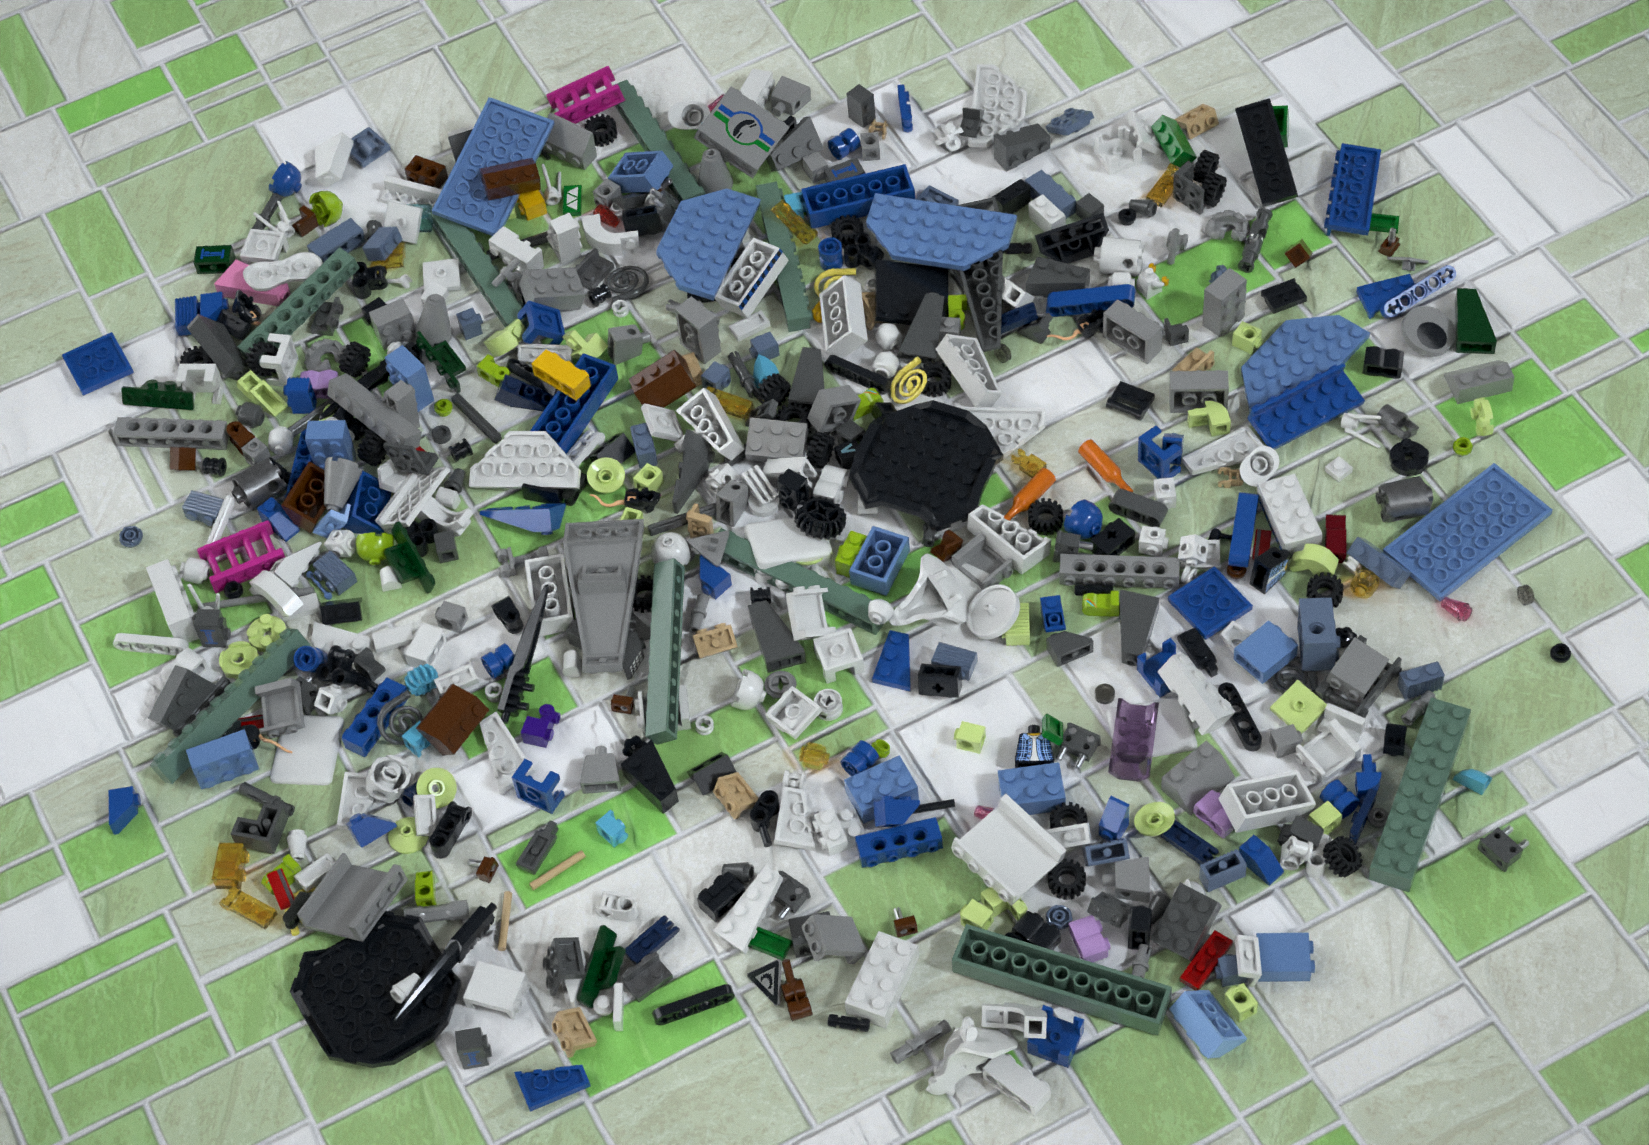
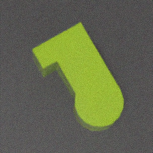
M966 294L948 295L949 317L960 318L961 330H963L966 325L963 312L967 310Z
M489 354L476 366L478 376L499 387L505 374L510 376L509 369L497 365L494 357Z
M869 388L864 393L858 395L861 401L853 420L855 421L872 413L875 402H884L875 388Z
M1111 591V594H1084L1082 596L1083 614L1087 616L1119 617V591Z
M287 854L282 858L283 862L274 868L273 871L282 868L290 886L295 882L294 875L302 869ZM266 873L261 880V884L274 895L267 878L268 873Z
M433 870L416 872L415 901L417 906L437 905Z

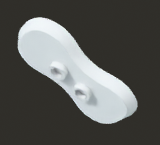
M301 252L280 261L253 263L244 269L243 277L252 289L268 291L285 283L304 282L323 262L314 253Z

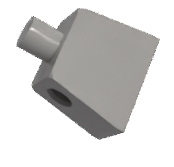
M781 76L771 94L773 114L781 116L785 112L795 115L811 100L810 87Z
M634 324L608 328L607 353L613 364L617 365L641 355L642 344L651 342L650 333L648 331L640 333L638 327Z
M730 480L717 493L716 514L718 522L734 527L748 506L749 488L744 480L740 482Z
M605 746L595 747V754L585 756L580 779L583 794L621 791L615 756L613 753H607Z
M1149 857L1115 862V873H1102V885L1115 886L1116 898L1150 903Z

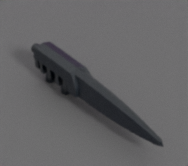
M410 341L404 347L424 365L425 363L421 360L423 351L414 342ZM385 359L357 381L370 392L381 384L383 385L388 382L390 374L386 370L385 366L387 364ZM334 401L319 416V419L323 420L335 414L340 405Z
M549 584L543 587L533 607L507 674L497 708L502 713L501 719L504 724H508L510 716L518 717V710H529V703L521 702V700H524V691L534 692L535 690L534 684L526 682H529L530 679L528 674L532 667L531 663L540 634Z
M491 902L486 908L479 906L450 939L442 955L425 974L394 1017V1022L399 1021L421 1002L457 963L463 961L466 954L477 944L476 938L481 939L490 929V924L494 923L495 917L492 913L497 909L494 903Z

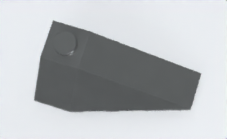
M686 429L682 444L683 462H679V479L676 480L672 501L674 513L676 514L680 512L708 472L710 463L714 462L715 457L711 444Z

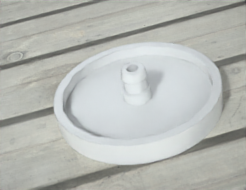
M992 585L983 589L974 597L968 607L966 615L968 628L982 639H993L1001 636L1012 627L1020 611L1019 598L1013 590L1005 585Z

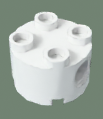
M394 755L377 758L368 772L366 791L377 800L387 803H393L399 799L405 788H407L411 777L407 763Z

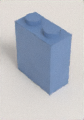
M1268 620L1234 648L1233 659L1263 684L1297 656L1298 644L1292 637L1284 634L1278 625H1274Z
M1256 933L1259 941L1262 971L1258 982L1310 981L1311 973H1315V961L1310 959V954H1313L1314 947L1313 941H1309V933Z

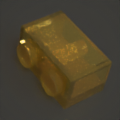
M219 843L212 876L216 889H241L242 882L246 880L245 866L249 863L250 858L249 851L246 850L243 843Z

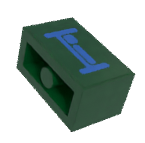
M232 245L196 246L193 263L197 274L224 273L231 266L236 256Z

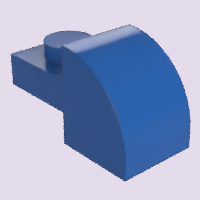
M1363 754L1362 772H1356L1355 794L1359 800L1362 795L1367 794L1369 789L1378 792L1380 787L1381 772H1376V762H1372L1371 754Z

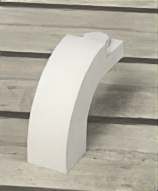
M600 214L582 216L585 238L593 249H598V252L610 256H623V250L640 248L638 230L611 233L602 227Z
M431 496L417 515V518L421 521L428 518L433 519L438 532L453 530L454 537L461 536L471 523L470 517L473 515V512L469 508L460 512L451 511Z
M263 570L249 582L252 586L249 589L253 596H264L283 617L291 616L303 605L298 596L280 578L269 571Z
M1004 1003V1005L982 1004V1027L1015 1029L1022 1031L1024 1038L1046 1039L1047 1013L1037 1007L1017 1003Z

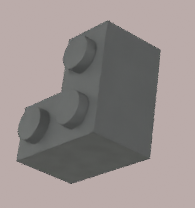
M264 803L257 820L237 817L231 832L232 839L236 847L275 854L288 817L282 806Z

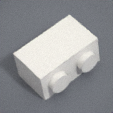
M1043 194L1028 203L1029 218L1044 232L1066 225V215Z
M422 623L419 630L415 631L411 644L405 649L404 655L408 665L418 667L420 664L422 666L429 664L433 666L447 641L444 630Z

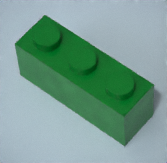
M1162 115L1151 126L1171 164L1181 168L1186 162L1190 161L1192 163L1197 158L1176 120Z

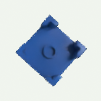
M528 300L518 312L517 317L520 321L527 316L529 327L522 334L523 342L531 344L538 335L553 339L549 345H560L564 340L562 336L565 334L559 309Z
M1154 426L1138 437V461L1157 479L1172 478L1181 472V467L1174 465L1170 468V462L1182 454V448L1175 443L1163 451L1152 441L1154 437L1162 432L1158 426Z
M1171 638L1162 643V651L1146 660V653L1137 656V671L1160 698L1171 692L1158 673L1159 669L1168 659L1176 654V643Z
M524 759L511 777L517 798L553 814L565 796L563 790H557L552 794L560 781L559 774L550 771L544 781L540 783L530 775L525 776L533 763Z
M1043 1005L1042 1010L1047 1013L1046 1039L1029 1038L1027 1041L1028 1054L1069 1068L1084 1033V1019L1074 1016L1073 1023L1054 1017L1053 1008Z

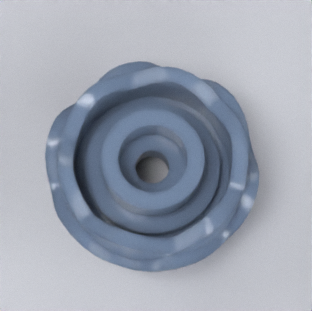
M1223 264L1218 265L1216 271L1211 274L1209 282L1212 283L1227 270L1226 266Z
M136 526L124 527L119 534V541L125 547H136L142 541V530Z
M1064 905L1052 906L1046 912L1047 923L1055 925L1059 930L1069 927V923L1073 919L1071 910Z

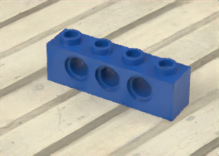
M386 677L378 685L374 695L366 701L362 711L355 716L351 726L343 732L342 741L345 748L362 757H366L381 737L377 726L380 710L386 703L403 692L408 691L407 687ZM407 700L397 705L395 708H393L390 712L386 714L383 720L384 731L389 726V718L391 713L396 708L403 706Z
M936 817L855 836L856 848L862 868L874 867L884 862H895L901 858L915 857L926 852L932 853L943 848L942 835Z

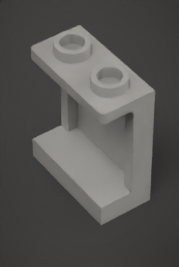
M980 533L952 556V565L970 578L982 590L992 585H999L1002 580L1009 578L1014 571L1013 560L1008 559L1006 561L988 547L985 537ZM965 563L989 573V576L981 582L962 565Z
M1354 637L1330 671L1326 682L1332 688L1345 693L1351 700L1361 703L1390 659Z
M287 678L255 687V694L261 697L264 728H260V733L268 738H276L282 733H296L298 729L305 728L299 681Z
M812 914L802 925V930L814 961H820L825 955L845 956L848 964H855L866 953L852 917Z

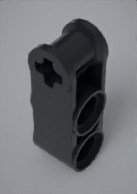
M454 801L449 803L446 812L429 839L434 857L442 859L450 854V851L472 816L471 807H462Z

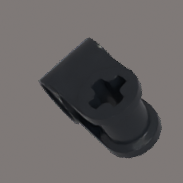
M509 596L491 605L496 617L502 622L509 633L517 634L522 631L524 627L523 621L520 618L518 609Z

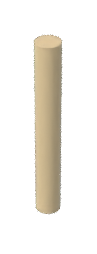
M582 850L529 883L532 890L534 891L586 857Z
M510 891L504 892L497 948L499 951L506 950L512 892Z

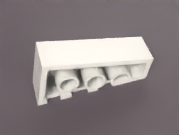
M946 334L936 347V351L975 407H992L1002 393L977 338Z
M706 388L701 389L676 410L720 454L729 460H733L745 450L718 398Z
M983 504L968 514L967 530L975 537L979 533L985 537L986 545L1006 561L1012 559L1013 568L1021 575L1049 556L1051 539L1047 537L1042 538L1037 535V532L1031 529L1028 531L1020 527V523L1005 519L1004 515Z
M1182 652L1172 655L1159 669L1158 673L1170 691L1178 694L1177 701L1179 704L1187 707L1190 714L1188 716L1191 721H1196L1200 726L1198 731L1201 735L1220 729L1235 713L1230 702L1218 693L1217 688L1206 680L1203 672L1196 669L1191 663L1190 658Z

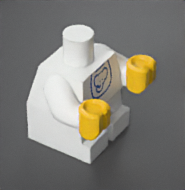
M1150 263L1148 268L1142 270L1136 281V289L1147 300L1162 292V287L1169 284V279L1166 276L1162 277L1161 281L1159 280V277L1154 273L1156 271L1154 263Z

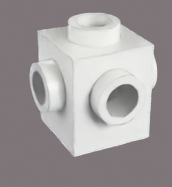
M726 463L711 469L708 473L709 477L705 482L709 485V489L717 494L730 480L737 481L740 476Z
M1142 526L1139 539V553L1150 556H1162L1163 549L1168 548L1169 538L1166 537V529Z
M332 530L324 545L339 558L351 557L356 549V538L350 530Z
M1196 534L1182 536L1178 560L1185 562V565L1190 567L1206 563L1209 540Z
M337 684L319 688L314 706L327 714L342 712L347 706L349 693L342 690L343 688L337 686Z

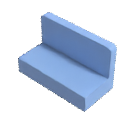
M347 503L339 512L331 509L315 525L313 533L328 538L332 530H340L348 521L351 505Z

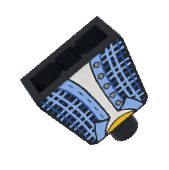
M1271 547L1256 557L1249 584L1265 595L1284 577L1288 561L1292 558L1291 553L1286 549L1281 551L1277 547Z
M1030 725L1028 726V733L1019 734L1015 755V768L1054 763L1051 742L1042 736L1040 726Z

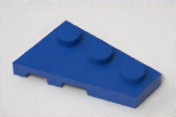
M1406 274L1359 286L1356 292L1369 319L1375 316V313L1380 311L1383 303L1415 283L1411 275Z
M889 631L872 677V683L911 692L909 634Z
M583 1065L556 1067L555 1070L545 1071L536 1069L534 1072L522 1073V1071L514 1072L530 1112L591 1087Z

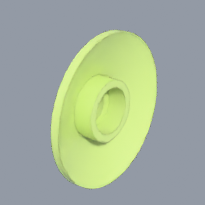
M607 457L600 458L589 466L587 480L595 491L604 494L612 493L623 485L625 471L617 460ZM608 476L609 480H603V477Z
M430 768L424 771L416 784L417 795L435 794L436 808L447 806L453 801L457 791L454 777L443 768ZM433 785L438 787L437 792L432 791Z
M1149 803L1136 813L1134 818L1135 828L1145 836L1160 835L1169 830L1173 825L1175 812L1167 803Z
M406 817L395 822L397 827L388 833L390 846L396 852L402 854H411L419 851L425 846L429 836H416L415 817Z

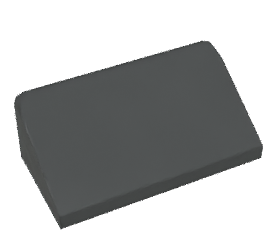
M635 192L612 198V201L625 210L645 205L646 197L650 192Z

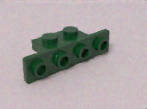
M420 331L416 332L417 340L415 341L419 349H423L426 352L427 359L430 363L433 362L436 365L439 375L446 378L449 388L451 390L454 389L456 393L461 392L460 383L455 376L466 370L464 363L446 340L432 347Z
M152 379L146 381L140 388L127 386L121 388L123 405L183 410L194 409L193 392L183 391L182 384L177 386V383L174 381L158 382Z
M400 521L395 522L391 533L398 545L386 548L383 552L401 584L418 579L427 594L431 593L436 584L434 576L428 571L424 559L420 557L415 544L410 540L406 528L402 526Z
M605 925L599 927L585 970V976L582 979L576 998L590 1009L594 1008L593 1003L598 997L600 990L614 987L626 949L621 946L614 947L617 934Z

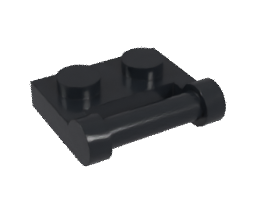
M1120 381L1112 396L1108 398L1106 408L1111 410L1113 408L1135 416V419L1141 421L1154 401L1155 394Z

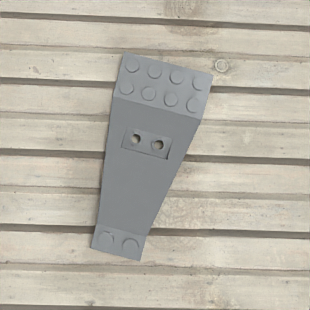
M644 519L566 523L563 547L583 653V673L595 674L598 672L615 673L623 671L643 543Z

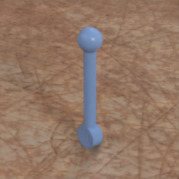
M307 571L306 577L312 579L324 593L325 599H332L331 592H327L313 576L314 573L312 571Z

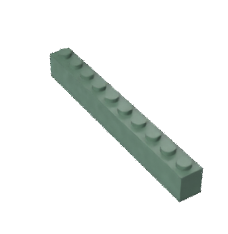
M628 80L617 83L625 101L615 105L616 109L644 151H663L673 164V168L665 180L668 178L672 179L673 182L668 187L679 200V203L683 200L705 195V191L702 186L698 185L695 175L690 174L687 163H683L680 153L675 151L672 141L667 140L664 129L659 128L657 119L652 117L649 107H645L642 97L637 95L634 85H630Z
M777 181L756 185L757 198L761 199L759 207L768 244L780 248L789 260L776 278L788 331L794 332L810 329V321L813 320L811 309H807L810 305L808 295L804 296V293H806L805 282L800 280L803 279L802 270L797 268L800 265L799 257L794 255L796 245L795 241L791 242L793 238L792 228L787 226L790 225L788 214L785 215L784 213L787 212L786 203L781 201V199H784L782 188H778Z
M431 211L433 224L455 256L459 258V262L506 328L515 319H518L517 314L523 308V303L520 300L517 301L516 294L512 288H508L506 279L498 287L492 285V281L500 274V271L496 265H492V260L488 253H484L482 244L476 242L473 231L469 232L468 227L434 215ZM526 316L524 319L521 320V322L527 329L529 327V322Z
M729 531V538L722 562L755 577L757 570L773 577L766 581L776 588V579L789 585L788 589L783 590L787 593L793 592V588L805 586V589L814 585H820V588H828V592L822 594L824 610L874 635L884 625H877L871 622L868 617V605L872 599H869L865 594H859L848 586H842L833 579L825 578L816 571L808 570L792 561L767 569H760L757 566L750 541Z
M675 558L654 564L645 735L649 740L652 739L656 745L676 740L678 731L685 567Z
M287 628L279 635L280 638L276 642L270 643L266 647V651L262 655L257 656L248 669L241 671L238 675L239 678L234 683L228 684L224 688L225 692L215 697L206 710L198 713L196 720L192 724L186 725L178 738L172 739L163 752L155 755L154 761L150 766L165 783L173 784L191 766L186 752L187 749L220 738L260 698V696L255 694V687L277 681L295 664L294 654L297 649L302 646H311L298 629Z

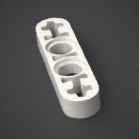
M118 633L115 635L113 646L122 651L177 656L180 651L189 647V643L180 638Z

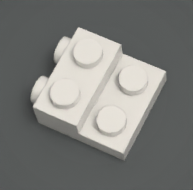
M792 686L782 694L775 705L768 709L765 715L772 725L796 740L823 710L818 704Z
M853 805L837 811L831 808L814 814L815 821H812L815 833H820L821 838H819L821 847L823 850L827 849L829 856L856 847L855 836L866 834Z

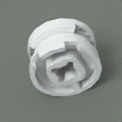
M823 689L816 694L814 702L823 710L818 715L820 719L832 721L841 716L843 705L840 693L833 689Z

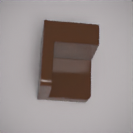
M305 205L299 208L301 219L292 225L295 232L301 237H304L319 226L315 213Z
M1303 239L1289 247L1285 252V255L1295 268L1311 258L1313 254Z
M170 447V470L196 469V448Z
M949 529L944 532L941 544L931 548L930 553L944 563L961 549L963 539Z

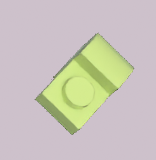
M515 319L503 330L492 334L484 341V344L494 357L501 356L519 344L518 342L522 340V334L526 328L519 319Z
M571 330L562 336L566 340V344L574 349L570 356L576 360H579L583 353L597 358L608 347L597 333L589 334L583 339L576 330Z
M1205 401L1204 408L1188 410L1187 423L1189 428L1208 425L1211 437L1230 433L1231 420L1227 409L1222 404L1214 401Z
M1305 544L1303 550L1293 553L1289 569L1292 572L1309 569L1314 575L1317 574L1318 576H1320L1321 572H1324V575L1327 576L1328 572L1331 573L1330 576H1333L1339 559L1329 549L1321 545Z
M992 887L981 892V903L994 912V917L1008 909L1015 919L1019 921L1028 910L1021 898L1011 906L1008 902L1001 900L998 893Z

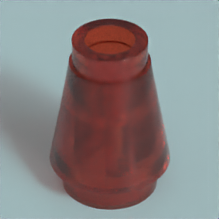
M599 204L595 208L593 215L600 214L602 223L613 228L618 226L620 219L607 205Z

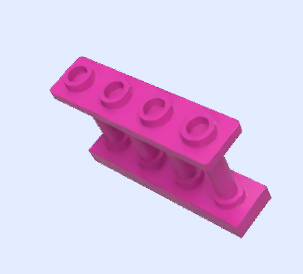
M609 66L546 95L552 109L558 108L559 110L554 114L574 124L625 101L618 84L613 86L611 83L615 81V78ZM605 85V90L599 93L596 92V89ZM587 93L590 94V97L584 100L580 99L581 96ZM572 100L575 104L565 108L564 104Z
M269 520L197 549L200 559L208 561L214 575L210 576L209 579L215 594L224 591L225 585L230 581H236L241 584L255 578L263 570L270 571L276 561L285 557L282 548L275 550L270 539V535L274 534ZM262 539L268 553L257 557L251 543ZM244 546L250 561L239 565L233 550ZM226 553L232 568L221 572L215 557Z

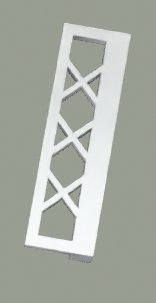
M386 175L383 180L385 191L380 197V203L388 204V201L420 207L423 208L424 214L431 215L430 212L442 189ZM390 193L397 195V197L392 199L387 198ZM407 198L413 199V201L408 203H405L402 200ZM422 202L429 203V205L424 207H421L418 204Z

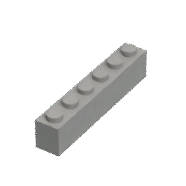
M347 373L329 380L327 395L386 442L414 446L415 448L419 447L422 431Z

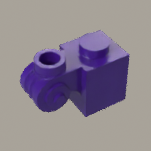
M544 704L539 708L540 719L530 716L526 717L520 732L523 743L546 748L548 742L552 741L554 736L553 726L559 723L561 714L556 712L550 704Z

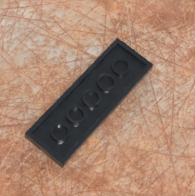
M1270 98L1235 108L1262 206L1265 207L1298 197Z

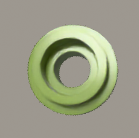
M440 399L434 404L435 412L441 417H446L452 412L453 405L448 399Z
M1460 437L1453 443V450L1458 455H1468L1472 451L1473 445L1466 437Z
M877 739L872 742L871 746L877 751L879 758L888 757L890 745L886 741Z

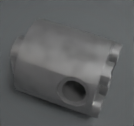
M266 458L232 478L234 488L231 493L238 504L244 502L250 510H253L270 497L273 498L287 490L288 486L280 478L282 473L279 467L273 465L270 458Z
M1420 476L1381 484L1378 486L1379 492L1376 493V501L1382 507V521L1389 523L1427 515L1433 502L1432 489L1424 483Z

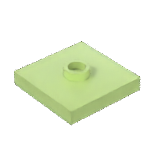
M1297 680L1270 707V711L1287 725L1294 724L1296 730L1303 734L1325 712L1327 704Z

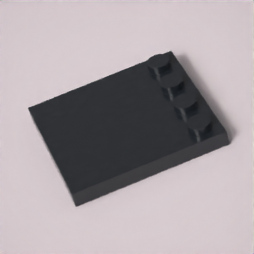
M876 259L875 321L911 325L926 293H938L940 296H944L942 317H949L948 268Z

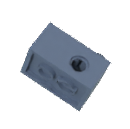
M1299 598L1297 630L1302 671L1332 670L1335 662L1339 660V650L1336 649L1340 648V636H1337L1335 630L1332 598Z

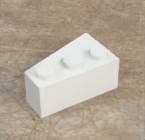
M567 213L551 220L548 227L549 231H547L548 236L546 237L560 263L564 264L580 257L582 244L579 240L581 235L578 230L580 226L577 219H573L571 214Z
M504 226L488 240L490 252L494 256H499L506 266L515 257L521 260L515 268V271L521 275L524 270L542 269L544 267L542 249L539 247L536 249L532 248L529 241H521L518 239L519 235Z

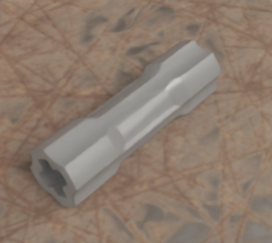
M467 900L425 907H405L404 916L421 917L424 923L443 920L469 919V907Z

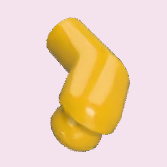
M819 300L811 311L813 319L818 323H822Z

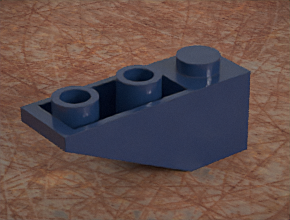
M505 374L499 384L494 400L510 407L544 411L554 396L540 388Z

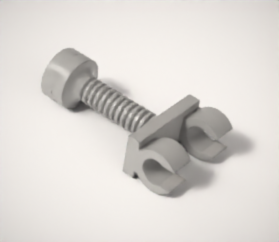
M546 545L539 547L537 552L513 557L511 547L496 551L499 562H506L508 560L510 562V565L503 564L499 567L501 577L503 578L517 575L515 565L520 562L524 563L528 559L549 556Z

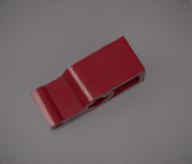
M1326 514L1325 548L1329 549L1339 559L1338 563H1343L1346 561L1347 552L1346 515Z

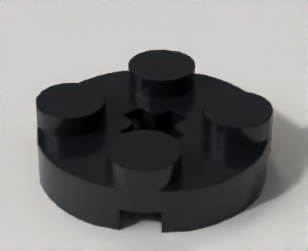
M1408 438L1403 439L1390 450V466L1396 473L1403 476H1409V474L1414 473L1415 475L1421 474L1427 468L1429 451L1418 442ZM1406 456H1411L1413 460H1405Z

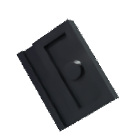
M1295 278L1261 290V296L1264 297L1266 304L1273 314L1307 302V296L1300 285L1296 283Z

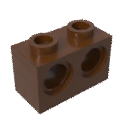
M415 155L405 168L407 181L440 189L448 179L445 165Z

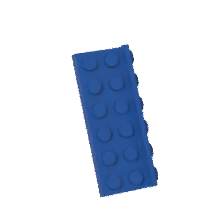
M1342 143L1341 149L1336 151L1335 161H1338V164L1334 163L1333 174H1336V177H1332L1331 188H1334V190H1330L1328 201H1332V203L1328 204L1326 215H1329V218L1325 219L1324 228L1327 229L1326 236H1330L1331 230L1368 236L1381 149Z
M1344 363L1338 366L1335 364L1326 372L1317 373L1311 380H1303L1297 387L1293 389L1288 388L1277 397L1272 396L1261 405L1260 403L1254 405L1250 409L1251 412L1247 419L1264 443L1275 450L1338 418L1344 413L1363 405L1365 402L1364 398L1344 373L1346 365Z

